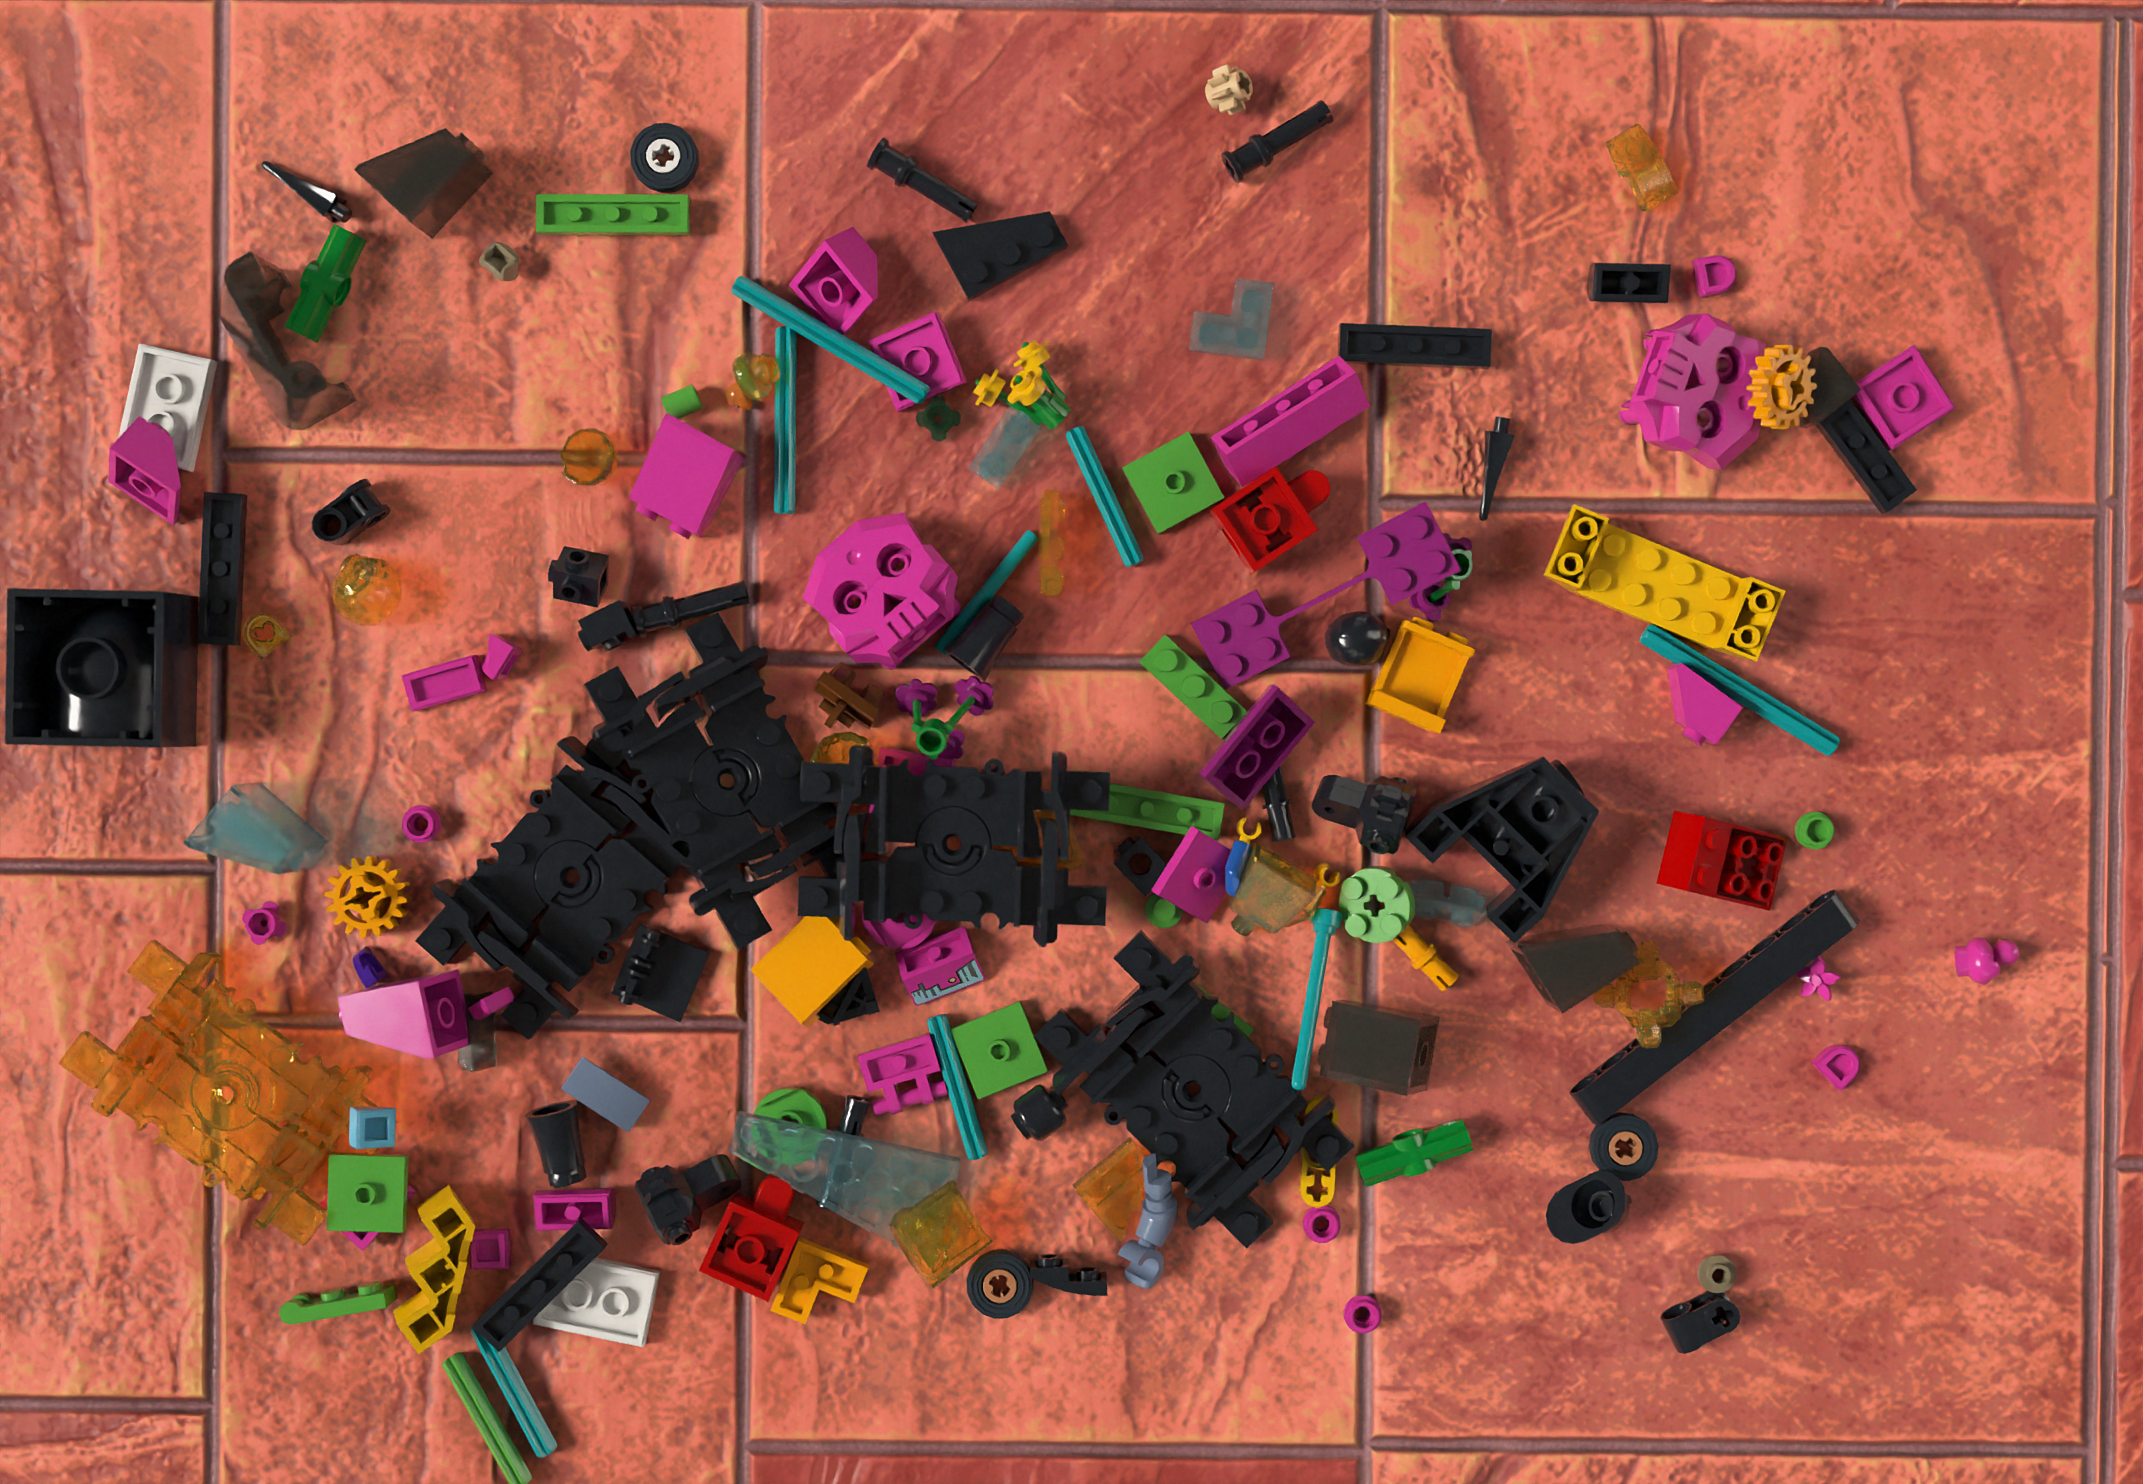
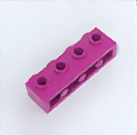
M1338 356L1216 433L1211 439L1226 469L1244 487L1273 467L1290 459L1308 445L1322 439L1327 433L1341 424L1353 419L1360 412L1370 407V404L1357 373Z

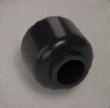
M1038 1084L1014 1101L1013 1109L1015 1112L1011 1114V1118L1027 1140L1032 1137L1036 1141L1041 1142L1065 1126L1067 1119L1063 1110L1069 1107L1061 1093L1057 1095L1053 1090L1049 1091L1044 1085Z

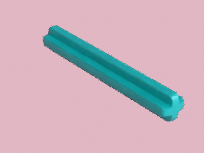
M1079 426L1069 430L1066 433V439L1124 565L1132 567L1142 562L1144 556L1085 428Z
M938 1014L930 1017L927 1020V1025L969 1160H977L986 1156L988 1150L956 1044L950 1031L951 1028L947 1015Z
M472 1327L470 1332L536 1456L542 1458L549 1455L556 1449L557 1443L506 1348L504 1347L498 1352Z

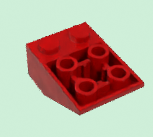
M1674 810L1656 884L1770 911L1788 838Z

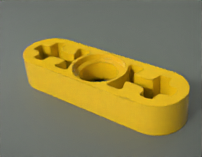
M1316 1096L1308 1100V1104L1303 1109V1117L1307 1113H1309L1324 1098V1096ZM1335 1106L1329 1118L1338 1126L1339 1113ZM1301 1146L1299 1192L1305 1203L1315 1208L1324 1207L1334 1197L1336 1164L1329 1170L1328 1174L1320 1171V1182L1323 1187H1327L1326 1192H1320L1319 1198H1313L1312 1193L1306 1191L1307 1186L1314 1185L1315 1174L1313 1171L1307 1172V1167L1315 1170H1324V1168L1318 1162L1310 1159L1308 1152Z

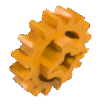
M1775 345L1774 348H1765V356H1757L1755 359L1758 366L1757 370L1749 371L1753 379L1752 384L1747 385L1746 390L1752 391L1753 397L1748 401V406H1756L1753 417L1754 419H1762L1761 425L1763 427L1789 429V426L1799 425V417L1808 416L1805 406L1806 404L1814 403L1811 393L1812 390L1817 388V384L1811 383L1810 377L1816 371L1815 368L1807 367L1811 358L1809 355H1802L1803 348Z
M376 855L367 856L365 862H363L361 857H355L351 859L352 868L347 864L337 867L342 876L329 877L328 881L335 888L325 892L324 896L333 898L334 904L329 905L326 910L327 912L336 911L338 913L333 922L335 925L347 923L346 934L355 933L359 929L360 938L370 937L372 931L378 937L385 934V926L390 930L399 926L395 917L402 918L407 916L408 912L401 905L402 903L410 902L412 897L403 895L402 890L410 886V883L399 882L398 877L403 872L401 868L389 870L391 860L384 859L377 865ZM374 873L381 876L387 883L384 884L376 880ZM350 882L351 888L347 896H345L347 885ZM367 892H381L369 901L356 902L357 898L363 897ZM389 897H391V904L386 912L385 905ZM350 909L361 914L362 920L354 916Z

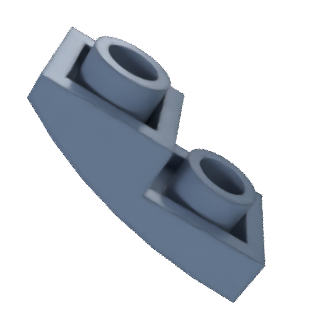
M583 1056L561 1087L563 1091L627 1132L631 1130L650 1102L646 1096L618 1080L613 1074Z

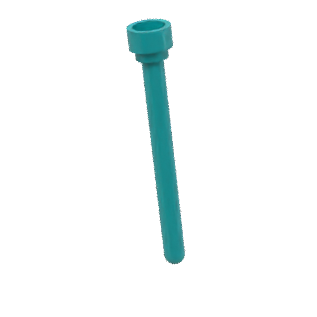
M1312 909L1310 924L1314 925L1313 932L1316 933L1291 1081L1293 1089L1297 1091L1304 1090L1307 1085L1331 936H1335L1336 929H1340L1342 913L1330 909Z

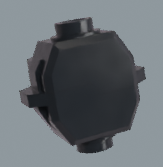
M1326 775L1320 781L1312 802V809L1319 817L1355 829L1359 844L1367 846L1370 851L1376 854H1394L1398 852L1417 791L1408 781L1398 777L1390 779L1380 776L1367 785L1338 775Z
M721 1154L712 1156L683 1172L669 1165L662 1168L652 1167L642 1173L640 1179L636 1181L635 1189L662 1242L667 1245H680L692 1237V1232L700 1229L702 1212L735 1194L741 1187V1180L730 1158L727 1155Z

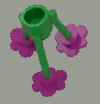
M970 676L967 680H958L955 684V691L959 695L957 702L960 707L947 722L935 718L928 719L925 722L922 721V717L925 716L927 710H933L937 706V702L934 699L937 695V688L934 684H922L921 680L912 679L909 685L903 684L898 686L895 692L896 698L899 700L898 709L901 712H909V715L913 717L914 722L911 730L917 733L916 745L922 753L929 755L933 760L937 759V757L952 760L961 758L964 754L961 745L965 741V736L961 730L954 729V727L967 711L972 715L979 716L985 710L992 709L994 701L991 698L994 695V689L989 683L980 682V679L976 676Z

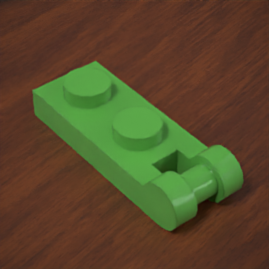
M373 1281L358 1286L357 1291L344 1292L343 1287L333 1288L321 1292V1297L312 1298L307 1293H299L281 1306L279 1316L286 1324H298L384 1309L397 1299L395 1284L382 1286L381 1281Z

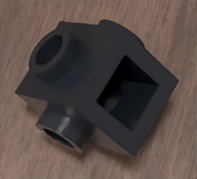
M564 546L558 560L553 559L551 561L548 571V581L553 582V598L598 608L609 583V555Z

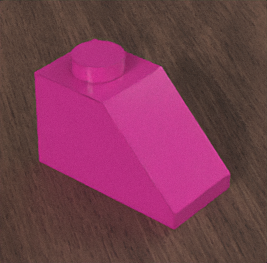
M1671 664L1667 669L1675 722L1684 728L1682 735L1698 746H1701L1703 743L1716 745L1743 707L1684 664Z

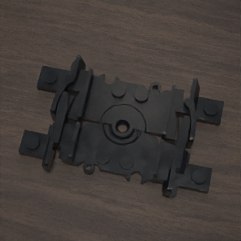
M717 612L684 630V635L701 662L700 665L689 670L688 675L690 679L684 680L685 677L682 671L636 698L621 670L616 666L584 683L583 687L603 722L597 724L591 730V735L595 742L627 725L631 726L633 732L619 739L622 747V754L630 768L642 773L633 779L631 784L632 790L638 795H644L651 788L653 794L650 802L670 834L668 846L671 847L677 842H682L689 848L688 857L682 859L679 865L689 867L701 887L700 890L694 892L689 897L691 908L698 916H703L715 909L716 915L738 951L772 931L753 897L797 872L798 870L794 864L790 867L788 866L790 863L796 860L803 869L817 861L826 877H837V862L845 860L844 852L842 854L834 853L835 828L830 830L828 825L824 826L823 824L837 816V809L833 802L800 801L801 763L804 759L784 726L786 715L778 719H772L766 713V706L773 703L776 699L774 696L765 694L763 686L766 683L757 674V671L764 668L767 664L769 653L767 648L763 647L760 649L758 646H752L741 652ZM697 695L703 705V710L700 708L699 704L694 698ZM654 702L653 709L660 722L673 709L677 708L658 728L646 710ZM706 715L708 716L709 720L707 721L703 730L709 741L710 746L708 745L701 731L696 725L702 722ZM723 774L732 775L734 778L732 787L726 788L722 786L720 778ZM638 781H643V782H645L646 787H645V788H640V787H638L637 782H638ZM748 812L752 815V817L755 819V821L758 823L760 827L771 829L760 834ZM774 833H777L787 848L782 851L779 850L782 846ZM772 854L771 857L744 867L754 879V881L747 882L737 864L751 862Z
M629 725L598 742H595L592 738L587 745H584L575 736L561 739L557 746L584 769L579 775L566 764L550 780L553 783L551 785V794L543 789L535 790L531 793L530 803L533 807L539 808V810L526 813L502 842L491 843V847L495 848L499 855L495 864L487 863L484 858L477 859L476 872L472 876L465 877L461 885L448 878L435 883L430 888L434 892L435 897L445 907L415 942L443 966L447 965L465 943L468 942L475 952L495 971L506 967L514 971L513 977L525 988L500 1016L528 1040L534 1037L555 1011H558L566 1019L573 1018L580 1011L552 987L555 981L570 992L594 968L593 958L597 963L603 965L611 962L615 957V950L612 946L606 945V943L617 941L642 912H650L654 909L646 900L647 892L655 889L661 895H666L668 893L667 883L681 868L689 875L694 876L689 867L679 865V862L689 855L688 846L682 842H677L671 847L668 846L670 834L656 810L652 812L648 807L651 803L652 795L649 792L644 795L636 794L631 787L633 778L620 768L626 759L622 754L619 739L633 732ZM606 782H610L613 785H609L601 796L617 804L618 807L596 795ZM539 795H542V796H543V802H542V803H540V802L538 801V796H539ZM634 822L638 825L625 838H612L602 849L598 850L611 834L613 836L623 835ZM571 869L578 871L580 874V879L575 884L567 880V873ZM547 907H549V909L546 911V913L538 923L541 935L535 937V939L532 942V946L526 953L522 949L539 931L533 925V923L542 914V912ZM491 915L494 921H491L485 930L479 932V927ZM602 951H606V952H607V954H608L607 958H603V957H602V955H601V952H602Z
M853 745L849 750V764L833 762L801 763L800 801L839 802L837 803L834 853L842 854L844 852L845 860L837 862V877H799L798 916L840 917V934L843 936L844 941H852L854 938L855 903L864 901L863 920L885 923L887 919H895L900 913H906L903 921L909 929L920 927L924 919L923 913L931 920L972 922L978 929L982 926V916L986 913H994L999 918V929L1004 928L1008 923H1014V927H1020V925L1033 926V939L1040 947H1047V943H1054L1057 940L1058 924L1105 926L1107 886L1068 885L1069 868L1057 866L1058 857H1060L1061 861H1068L1070 810L1109 811L1110 771L1067 770V755L1064 752L1053 751L1051 789H1041L1042 771L1013 768L1007 775H1001L1004 772V764L998 758H992L987 761L984 768L986 774H982L977 767L937 766L931 759H927L925 772L917 775L909 769V758H906L899 765L874 764V750L871 746ZM992 764L998 765L999 770L997 772L991 771L990 766ZM853 804L874 805L867 825L866 838L865 828L870 811L854 812L849 815ZM1033 810H1053L1056 819L1039 817L1043 847H1040L1039 830ZM957 836L960 838L962 844L958 850H951L947 846L949 837ZM889 842L915 843L913 846L896 847L890 857L864 859V850L865 853L885 855L889 851ZM992 846H1018L1017 859L1040 858L1042 856V864L1018 861L1012 850L992 848ZM915 915L918 921L912 922L910 916Z
M1140 930L1113 958L1138 985L1107 1015L1105 1024L1110 1030L1099 1022L1087 1034L1060 1008L1035 1032L1034 1037L1063 1065L1053 1076V1091L1057 1095L1066 1089L1084 1070L1088 1074L1092 1073L1079 1087L1091 1098L1090 1102L1093 1105L1098 1101L1100 1103H1110L1105 1110V1121L1110 1125H1117L1124 1117L1126 1119V1129L1151 1154L1156 1155V1166L1164 1160L1172 1161L1175 1164L1176 1169L1171 1173L1172 1182H1180L1184 1186V1195L1193 1200L1187 1207L1188 1225L1194 1230L1198 1226L1206 1224L1214 1216L1247 1249L1273 1224V1218L1249 1195L1259 1186L1258 1180L1262 1178L1269 1185L1284 1170L1293 1156L1301 1149V1146L1328 1172L1354 1147V1142L1327 1116L1336 1106L1335 1100L1329 1094L1301 1119L1297 1113L1308 1102L1303 1097L1301 1091L1293 1089L1291 1085L1292 1080L1287 1075H1278L1284 1068L1282 1057L1273 1053L1268 1055L1264 1062L1261 1059V1049L1234 1023L1233 1012H1230L1227 1017L1221 1019L1213 1015L1212 1008L1218 1004L1219 998L1207 996L1193 982L1200 973V964L1190 954H1184L1173 964L1171 959ZM1153 1001L1163 1012L1148 1020L1134 1031L1139 1024L1155 1015L1156 1010L1147 1004ZM1126 1040V1042H1127L1132 1048H1130V1047H1129L1127 1044H1125L1123 1041ZM1152 1049L1165 1063L1148 1051ZM1275 1061L1278 1063V1066L1272 1067L1270 1063ZM1191 1082H1196L1201 1086V1091L1196 1095H1192L1187 1091V1085ZM1114 1111L1118 1116L1113 1117L1110 1113ZM1219 1118L1237 1134L1232 1139V1148L1228 1144L1230 1131ZM1274 1124L1289 1137L1285 1146L1283 1139L1273 1128ZM1238 1153L1246 1160L1244 1163L1237 1155Z

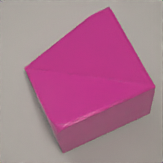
M490 633L489 650L482 660L480 668L489 678L503 681L520 656L522 648L499 634Z

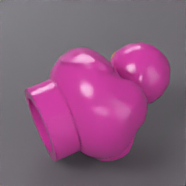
M1977 937L1970 940L1966 946H1955L1957 976H1969L1976 983L1983 985L1988 984L1999 975V964L2009 966L2014 964L2019 958L2018 947L2009 940L1997 939L1996 943L1991 947L1985 938Z

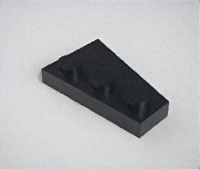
M1050 211L932 232L968 301L1068 248V244Z

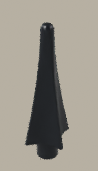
M269 161L262 163L263 169L289 186L323 217L325 216L332 223H334L335 218L343 223H346L351 218L352 210L344 206L347 200L338 197L336 193L300 179Z
M1495 417L1493 431H1485L1484 479L1479 513L1481 521H1486L1488 518L1495 488L1515 437L1513 434H1508L1511 420L1509 418Z

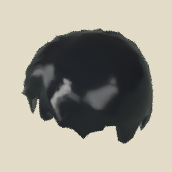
M1364 611L1346 613L1328 625L1325 633V645L1333 660L1351 667H1362L1376 662L1383 655L1384 646L1390 638V629L1386 628L1384 622L1371 613Z

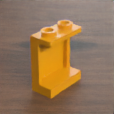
M1413 617L1411 622L1408 620L1400 622L1365 704L1433 734H1440L1446 721L1443 717L1468 659L1473 657L1475 649L1467 646L1468 639L1452 632H1448L1445 637L1432 631L1434 628L1432 623Z
M805 916L750 970L800 1024L810 1028L820 1018L817 1013L864 967L869 969L874 963L867 956L871 949L857 935L854 936L852 941H844L843 936L840 934V917Z

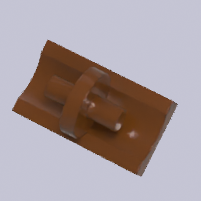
M843 662L834 667L829 674L824 671L818 678V684L814 691L824 697L819 708L829 714L824 725L831 729L839 721L850 729L856 720L870 729L878 717L879 707L885 692L874 684L868 683L860 695L856 694L848 687L857 674Z

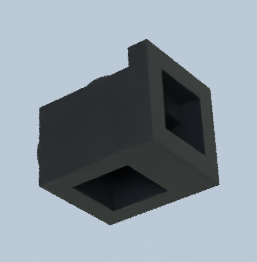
M618 600L578 620L582 630L578 631V636L588 652L602 647L605 652L615 649L626 642L624 639L626 635L633 639L640 637L634 617L624 601Z

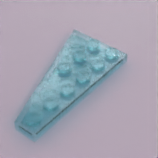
M738 1111L729 1145L730 1153L767 1174L771 1173L789 1183L791 1188L802 1194L805 1192L819 1200L820 1204L866 1231L880 1235L892 1242L894 1247L903 1252L905 1250L920 1258L922 1263L933 1268L961 1165L959 1157Z

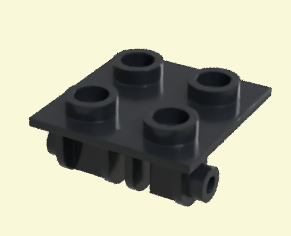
M640 924L611 994L619 996L618 1000L624 1004L633 1005L635 1003L681 1022L710 952Z

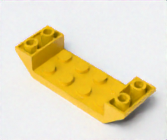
M1576 504L1572 505L1544 576L1574 594L1647 624H1654L1664 631L1698 645L1757 662L1785 595V590L1753 577L1739 578L1608 524L1609 518Z

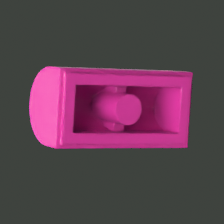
M613 1188L537 1190L533 1195L536 1231L569 1230L580 1218L592 1229L613 1228L616 1217V1196Z

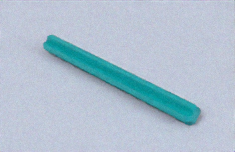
M739 276L735 280L731 289L733 295L911 401L922 404L930 390L927 384L747 277Z
M1649 624L1642 632L1639 639L1641 644L1674 664H1684L1728 697L1826 756H1830L1837 749L1840 738L1661 628L1654 624Z

